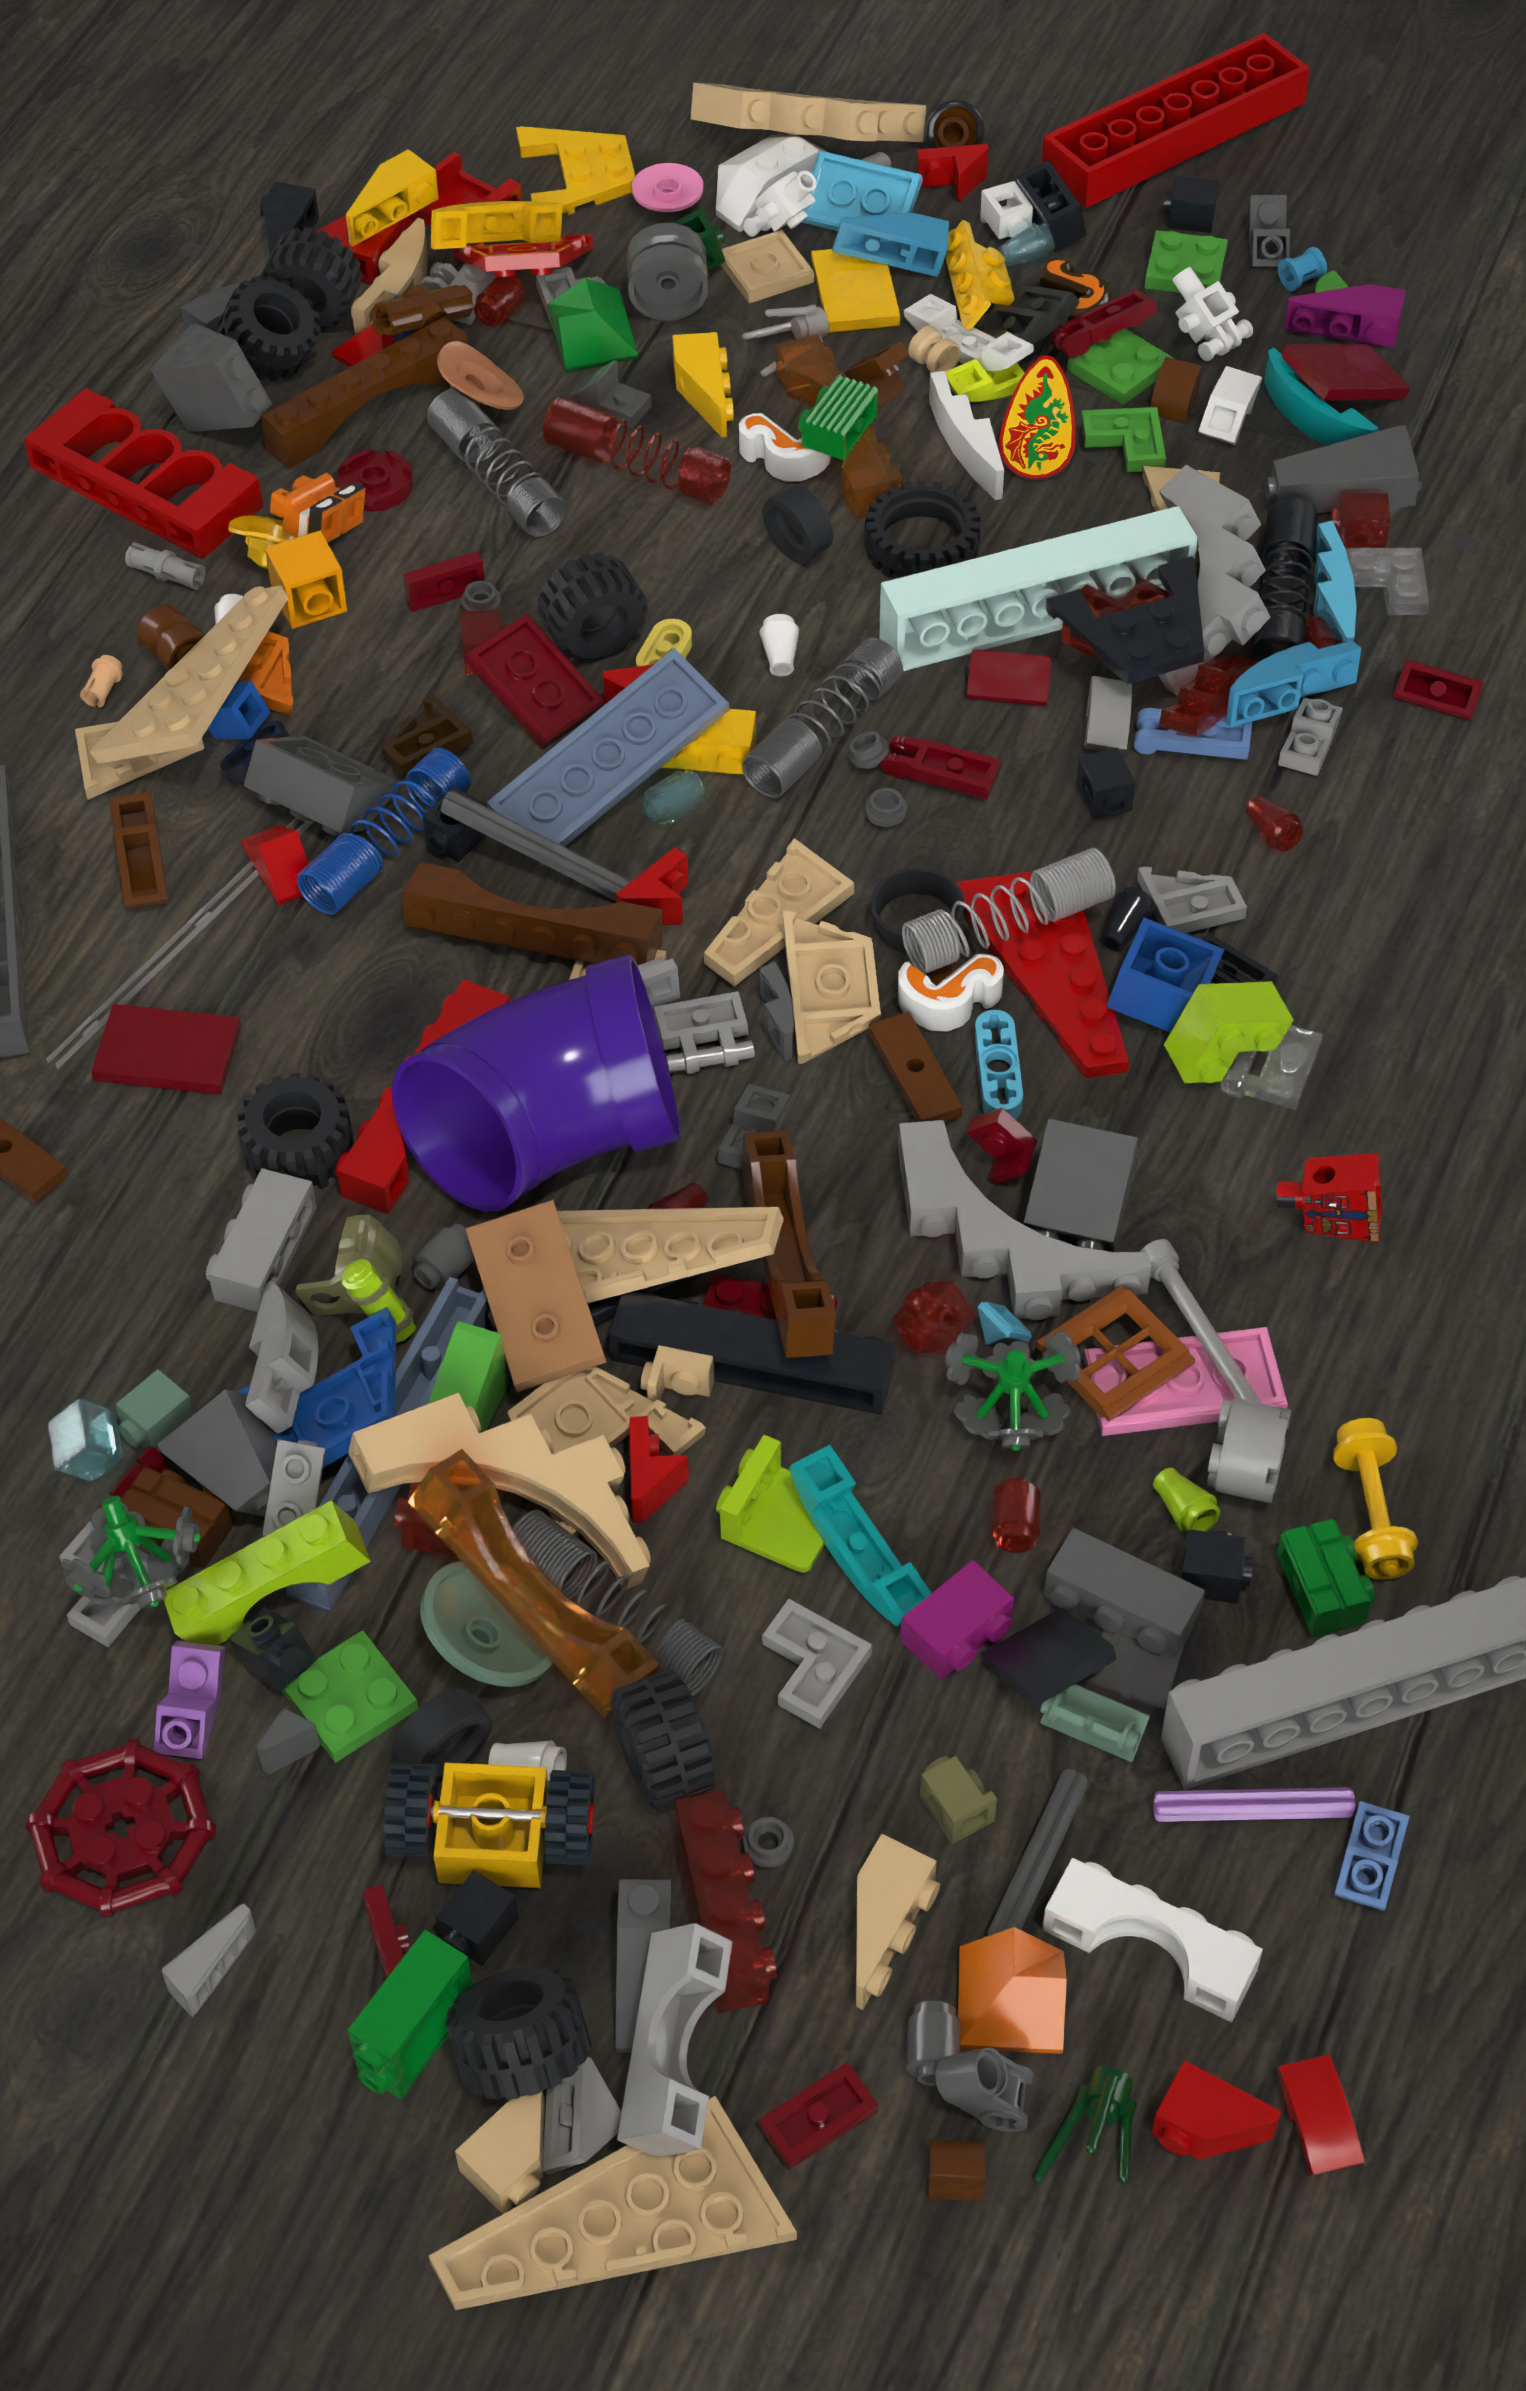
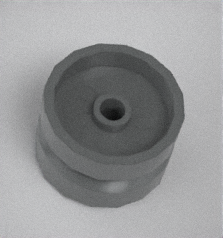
M657 223L642 229L631 239L626 250L628 294L635 309L647 317L660 321H669L690 316L704 304L708 295L706 248L698 234L690 228L679 224Z

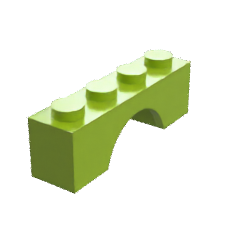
M330 1500L166 1590L165 1592L168 1597L164 1599V1603L174 1633L186 1642L217 1646L227 1641L233 1633L243 1626L245 1615L249 1609L266 1595L286 1586L299 1583L315 1582L329 1585L370 1563L371 1560L356 1521Z

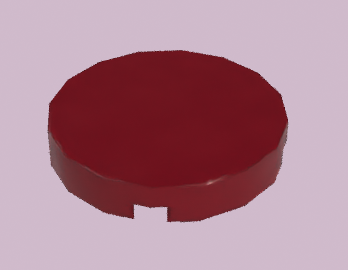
M364 450L353 454L342 462L338 469V476L336 477L337 488L342 489L351 483L365 487L364 511H385L398 506L409 497L413 489L411 466L404 457L384 450L385 454H375V450Z

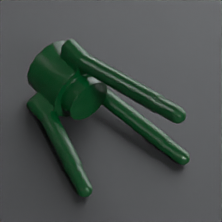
M1099 2066L1094 2068L1089 2085H1080L1075 2103L1041 2159L1033 2175V2180L1036 2183L1043 2181L1085 2108H1087V2114L1094 2119L1086 2145V2152L1088 2154L1096 2152L1105 2124H1114L1118 2121V2118L1120 2119L1118 2180L1122 2184L1128 2182L1132 2120L1137 2103L1130 2099L1134 2082L1128 2074L1113 2067Z

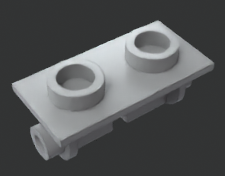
M280 1439L277 1441L262 1536H267L316 1509L326 1448L318 1447L317 1443L306 1440H298L297 1443Z

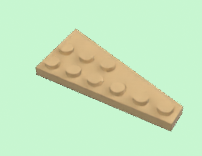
M281 585L269 588L259 586L249 590L89 751L96 763L100 764L196 747L288 600Z
M779 1207L557 1211L587 1303L774 1254L784 1220ZM490 1309L488 1318L492 1326L496 1328L492 1312Z

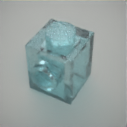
M77 1399L48 1422L55 1469L93 1482L123 1459L116 1414L113 1410Z

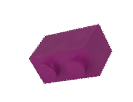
M972 1560L902 1617L901 1643L942 1680L954 1669L957 1672L965 1669L975 1658L977 1650L989 1640L997 1642L1009 1631L1013 1623L1014 1597Z

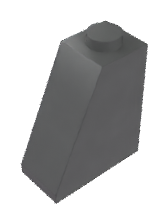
M225 1389L159 1442L158 1447L164 1455L235 1511L265 1517L277 1443L268 1425L258 1419L245 1406L248 1395Z

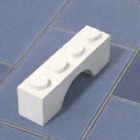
M1074 1858L1071 1859L1045 1908L1043 1931L1088 1953L1110 1939L1123 1936L1141 1937L1159 1944L1173 1956L1180 1967L1184 1980V2000L1230 2022L1233 2021L1258 1970L1263 1950L1243 1933L1234 1930L1226 1932L1208 1923L1195 1910L1186 1907L1176 1908L1160 1900L1156 1893L1147 1887L1128 1885L1112 1877L1111 1873L1101 1865L1093 1862L1083 1863Z

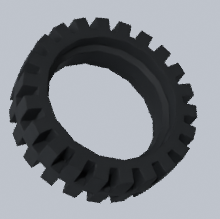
M918 480L917 487H912L910 481L903 482L901 490L895 485L889 487L887 494L881 492L876 496V502L872 501L869 505L865 521V549L869 560H872V565L877 570L882 568V574L888 578L894 573L895 579L975 559L978 556L981 535L979 511H976V505L973 500L968 502V495L964 492L956 495V488L948 485L943 490L942 482L933 481L932 487L926 486V480ZM925 516L938 518L950 523L960 532V535L955 541L943 547L922 550L908 548L894 542L885 534V531L890 525L902 519Z

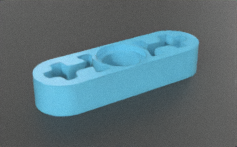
M988 1010L978 1016L975 1024V1047L982 1109L984 1114L1003 1108L1014 1119H1017L1022 1111L1023 1089L1015 1023L1013 1018L1004 1011ZM990 1029L998 1030L1000 1034L999 1044H992V1032ZM993 1060H1003L1011 1067L1004 1072H994L987 1067V1064ZM998 1088H1005V1098L1008 1104H1000L997 1098Z

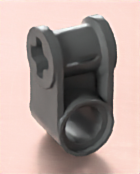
M989 2047L943 2057L938 2062L935 2080L938 2091L946 2102L964 2110L979 2119L982 2124L994 2130L1020 2132L1027 2128L1028 2116L1024 2113L1027 2088L1031 2087L1034 2081V2074L1029 2068L1014 2063L995 2049Z

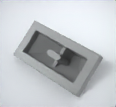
M587 2057L583 2064L577 2066L578 2071L571 2077L561 2080L562 2083L553 2088H547L543 2173L551 2175L586 2162L619 2132L622 2112L590 2057Z

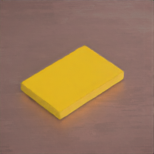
M832 249L811 251V262L821 308L828 319L829 333L900 326V313L888 265L832 252Z

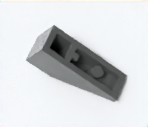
M619 1879L616 2052L632 2053L651 1933L671 1929L673 1925L671 1880Z

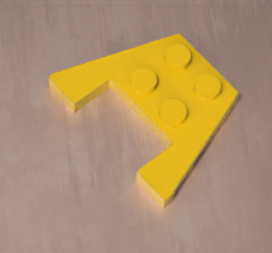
M516 127L521 158L558 155L566 187L563 190L531 193V201L563 204L562 214L568 213V215L575 213L576 206L593 200L595 205H599L632 193V182L635 178V172L625 135Z

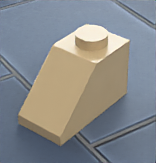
M543 2090L540 2091L541 2093L531 2096L525 2095L517 2099H510L455 2150L459 2171L502 2214L506 2213L514 2204L519 2206L531 2199L540 2187L539 2180L543 2178L545 2117Z

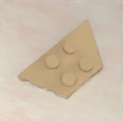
M787 909L782 911L790 995L793 1006L797 1063L802 1064L869 1028V1024L880 1021L881 1011L872 938L855 932H844L837 926L824 921L817 925L796 917L795 911Z

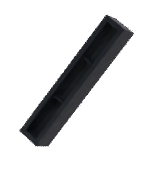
M628 1292L622 1294L609 1333L611 1361L644 1367L646 1362H654L659 1345L713 1356L715 1382L879 1415L883 1413L894 1372L895 1344L884 1342L877 1337H859L839 1333L835 1330L833 1354L786 1358L777 1319L753 1316L736 1309L723 1310L703 1306L696 1301L688 1300L682 1302L662 1298L650 1292Z

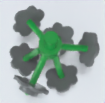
M1059 1331L1055 1335L1046 1337L1045 1345L1047 1350L1044 1352L1043 1359L1037 1361L1029 1359L1030 1349L1028 1345L1021 1341H1015L1009 1346L1004 1343H998L993 1347V1356H989L986 1359L978 1358L975 1354L978 1347L977 1336L964 1333L959 1334L956 1342L951 1343L945 1355L948 1380L964 1385L969 1378L970 1370L974 1367L983 1369L986 1376L994 1378V1389L987 1399H976L972 1395H965L961 1402L957 1403L954 1407V1414L962 1421L964 1427L970 1433L982 1435L990 1440H1002L1003 1448H1012L1014 1451H1019L1020 1448L1030 1447V1440L1041 1438L1043 1434L1055 1435L1063 1429V1419L1069 1416L1071 1412L1070 1407L1064 1404V1399L1058 1393H1052L1041 1400L1032 1387L1030 1379L1033 1373L1045 1368L1054 1372L1057 1381L1060 1383L1067 1380L1074 1382L1080 1378V1353L1065 1331ZM1004 1392L1010 1394L1011 1429H1001L1004 1425V1419L996 1414L995 1404ZM1024 1392L1030 1401L1028 1405L1029 1411L1021 1415L1020 1394Z
M120 1496L108 1497L101 1502L102 1508L95 1510L91 1516V1524L95 1530L90 1534V1541L95 1546L102 1547L89 1564L80 1559H74L73 1561L63 1559L61 1566L64 1569L62 1573L66 1578V1583L73 1591L88 1597L97 1604L111 1605L115 1602H122L123 1605L138 1603L140 1609L150 1606L153 1608L157 1607L159 1602L168 1597L165 1590L177 1583L176 1576L182 1573L188 1564L190 1552L196 1551L201 1539L200 1525L192 1519V1508L185 1506L182 1515L177 1520L176 1530L145 1526L144 1517L135 1511L128 1512V1507L122 1503ZM149 1537L160 1538L165 1540L163 1541L162 1546H159ZM140 1544L151 1552L147 1558V1566L150 1568L148 1572H146L137 1551ZM125 1552L141 1588L135 1591L133 1582L120 1578V1575L113 1571L115 1559L122 1557ZM104 1562L103 1572L101 1573L97 1570Z

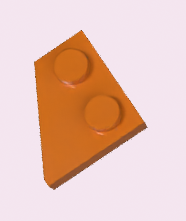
M268 631L237 681H252L269 709L291 717L293 713V696L291 690V666L289 664V641L286 637Z

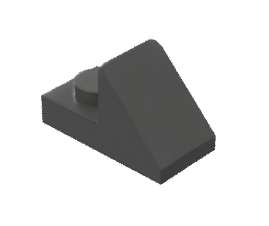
M616 360L588 375L568 397L569 405L632 429L652 406L650 394L619 383L618 362Z

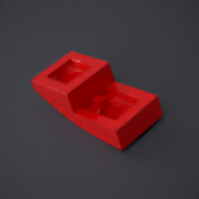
M1330 2054L1277 2066L1290 2120H1295L1308 2175L1365 2163L1348 2102Z

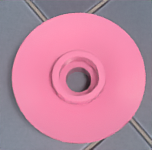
M677 163L655 164L643 169L635 176L632 182V194L635 200L647 209L658 212H676L691 207L701 198L703 194V180L695 170L688 166Z

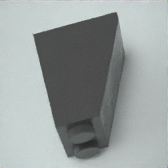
M190 324L150 369L187 432L253 427L261 418V415L272 405L271 400L236 340L198 324Z
M1048 1118L1024 1225L1047 1237L1077 1243L1078 1247L1115 1251L1138 1165V1137Z

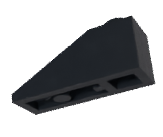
M274 182L268 194L262 197L260 215L265 220L270 254L276 242L284 233L289 234L291 230L296 228L302 232L305 228L314 229L319 220L316 190L314 188Z

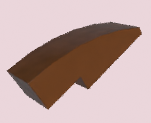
M151 792L109 798L125 908L131 909L168 903L160 838Z

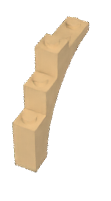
M693 83L692 120L740 129H764L795 135H820L850 141L923 142L926 105L841 99L766 91L725 84Z
M459 1392L352 1433L348 1453L367 1493L403 1483L436 1480L479 1483L515 1493L550 1510L580 1532L606 1561L610 1562V1568L617 1579L623 1575L629 1577L626 1590L642 1584L650 1566V1553L644 1540L641 1537H635L628 1523L629 1513L623 1499L616 1495L624 1478L625 1465L619 1451L615 1447L610 1448L604 1434L552 1454L553 1445L551 1438L544 1427L538 1428L532 1414L481 1432L480 1422L475 1410L471 1406H465ZM625 1580L620 1582L621 1586H623Z

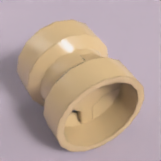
M929 325L921 328L914 335L910 342L908 353L910 358L921 365L927 364L930 372H946L957 365L961 356V348L954 341L948 338L943 339L941 332Z

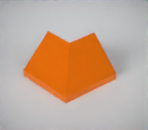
M1015 1927L960 1946L958 2018L961 2021L960 2049L978 2050L989 2047L996 2051L1063 2054L1067 1981L1064 1951Z

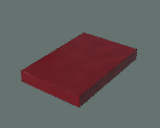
M1287 344L1281 355L1323 401L1405 399L1411 389L1368 344Z
M527 613L466 653L464 658L467 665L542 750L601 709L605 703Z
M113 1004L91 1070L93 1080L222 1095L241 1030L240 1018Z

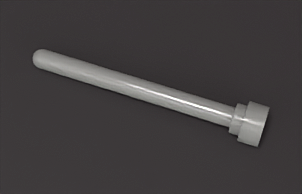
M1159 1239L1147 1244L1140 1252H1149L1151 1262L1150 1277L1163 1282L1234 1396L1238 1399L1261 1403L1178 1273L1179 1256L1171 1243L1166 1239Z

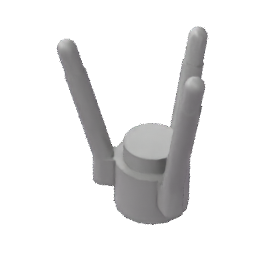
M815 304L797 308L767 309L765 315L768 317H796L792 318L791 322L746 332L742 335V338L749 340L792 330L797 340L802 339L805 341V343L763 369L761 376L766 377L809 349L823 345L822 337L828 335L829 323L824 310L821 307H816Z

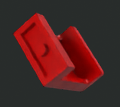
M453 152L434 167L436 169L439 199L413 213L414 218H421L425 224L431 226L432 210L478 202L522 201L521 184L509 179L496 189L465 173L462 169L461 155Z

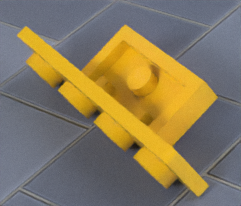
M962 220L956 229L949 231L948 249L945 259L962 326L970 331L990 307L991 302L1010 306L1015 298L1003 255L992 247L986 249L976 243L970 223Z

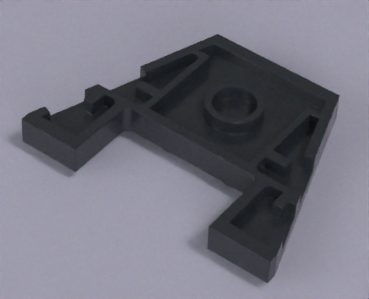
M1193 556L1159 565L1158 578L1169 597L1106 616L1095 617L1080 589L1046 599L1048 615L1053 619L1057 617L1070 627V634L1074 638L1081 637L1094 649L1093 654L1126 684L1204 662V641Z

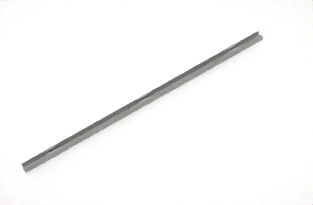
M295 818L287 827L293 829L302 819ZM303 820L305 823L297 829L299 836L314 820ZM249 862L110 998L88 1017L46 1058L47 1063L49 1064L254 866L253 863ZM257 870L240 884L212 913L207 912L195 924L197 927L117 1004L125 1005L259 875ZM110 1011L100 1021L95 1020L82 1033L83 1037L55 1063L57 1069L107 1022Z

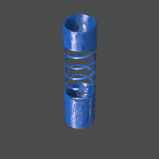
M443 748L431 750L407 773L406 781H398L393 786L392 794H384L379 799L378 807H370L365 811L364 820H357L351 824L350 833H342L297 874V884L304 898L318 911L330 915L336 914L379 873V870L384 869V860L379 851L364 838L354 835V827L365 823V829L375 846L388 856H398V846L390 834L400 842L410 844L412 842V833L406 823L414 829L424 831V823L422 827L413 824L399 808L396 798L411 806L423 822L424 815L421 811L425 814L428 811L416 800L411 788L418 798L431 808L454 786L466 792L470 788L471 779L462 761L453 753ZM407 784V790L416 806L404 797L395 795L396 789L400 785ZM393 797V803L403 820L388 809L381 808L383 800ZM379 810L380 818L389 833L377 824L367 821L368 814ZM382 811L393 816L403 825L409 835L408 840L402 839L390 828ZM368 825L375 827L387 836L395 848V853L388 852L376 841Z

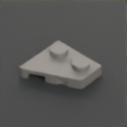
M1152 867L1138 868L1137 880L1142 890L1152 898L1154 902L1152 911L1158 923L1182 933H1189L1246 919L1247 906L1232 877L1212 874L1201 876L1195 872L1178 871L1177 877L1151 875Z

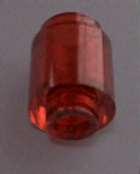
M514 276L495 277L477 296L474 313L481 323L489 327L501 325L524 303L526 294L520 280Z
M1007 1479L993 1490L992 1535L997 1540V1546L1006 1552L1023 1553L1033 1549L1035 1540L1040 1536L1041 1492L1038 1487L1026 1479Z

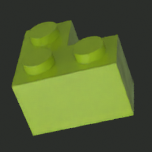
M1272 981L1198 984L1165 1041L1164 1046L1184 1083L1220 1082L1227 1074L1239 1052L1276 1050L1294 1020Z

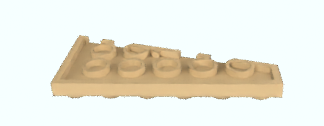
M714 2096L708 2100L701 2150L655 2157L626 2145L429 2255V2260L454 2309L460 2310L797 2240V2232L718 2099Z

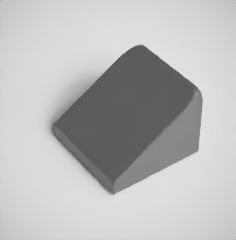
M284 1708L256 1746L263 1772L271 1774L317 1750L320 1742L315 1724Z

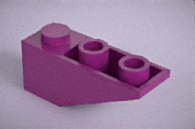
M1367 284L1289 297L1284 330L1394 348L1406 290Z

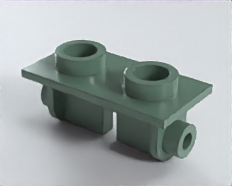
M1077 1684L1044 1701L1040 1710L1043 1713L1040 1721L1041 1724L1129 1762L1134 1760L1150 1718L1148 1714Z

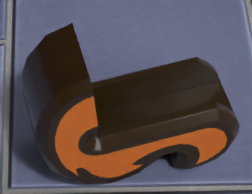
M1051 259L1044 262L1040 267V287L1073 292L1080 303L1068 316V322L1073 320L1072 318L1111 300L1109 284L1100 276L1088 272L1074 273L1075 265L1072 262L1063 259Z

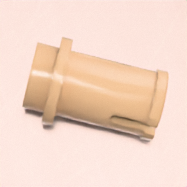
M102 655L93 661L91 666L93 672L80 692L81 699L92 707L96 705L98 708L103 707L114 683L122 679V664L118 659L110 655Z

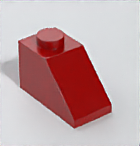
M1184 2060L1155 2115L1152 2135L1156 2136L1161 2145L1172 2153L1180 2156L1190 2154L1201 2160L1271 2141L1276 2133L1282 2111Z

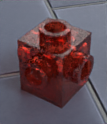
M953 1281L925 1282L921 1287L911 1291L903 1299L902 1303L904 1306L894 1315L892 1320L902 1332L901 1337L905 1344L917 1354H944L951 1343L956 1342L959 1334L963 1333L974 1321L977 1314Z

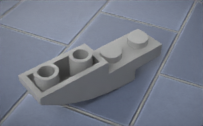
M272 1280L265 1285L249 1348L256 1353L258 1358L245 1406L258 1419L265 1422L279 1434L292 1426L300 1393L314 1385L319 1351L316 1327L311 1316Z

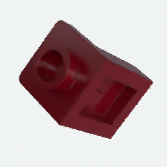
M1003 1108L971 1119L966 1133L985 1152L995 1158L988 1178L994 1184H998L1024 1175L1031 1165V1156L1038 1140Z

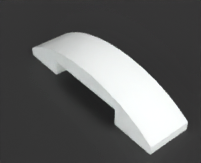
M932 294L904 310V317L917 331L930 325L941 332L943 339L948 338L958 344L961 348V356L958 362L962 364L977 358L985 371H999L1007 369L1034 352L1033 344L1008 332L996 339L974 327L970 331L963 328L962 322L957 319L956 306Z

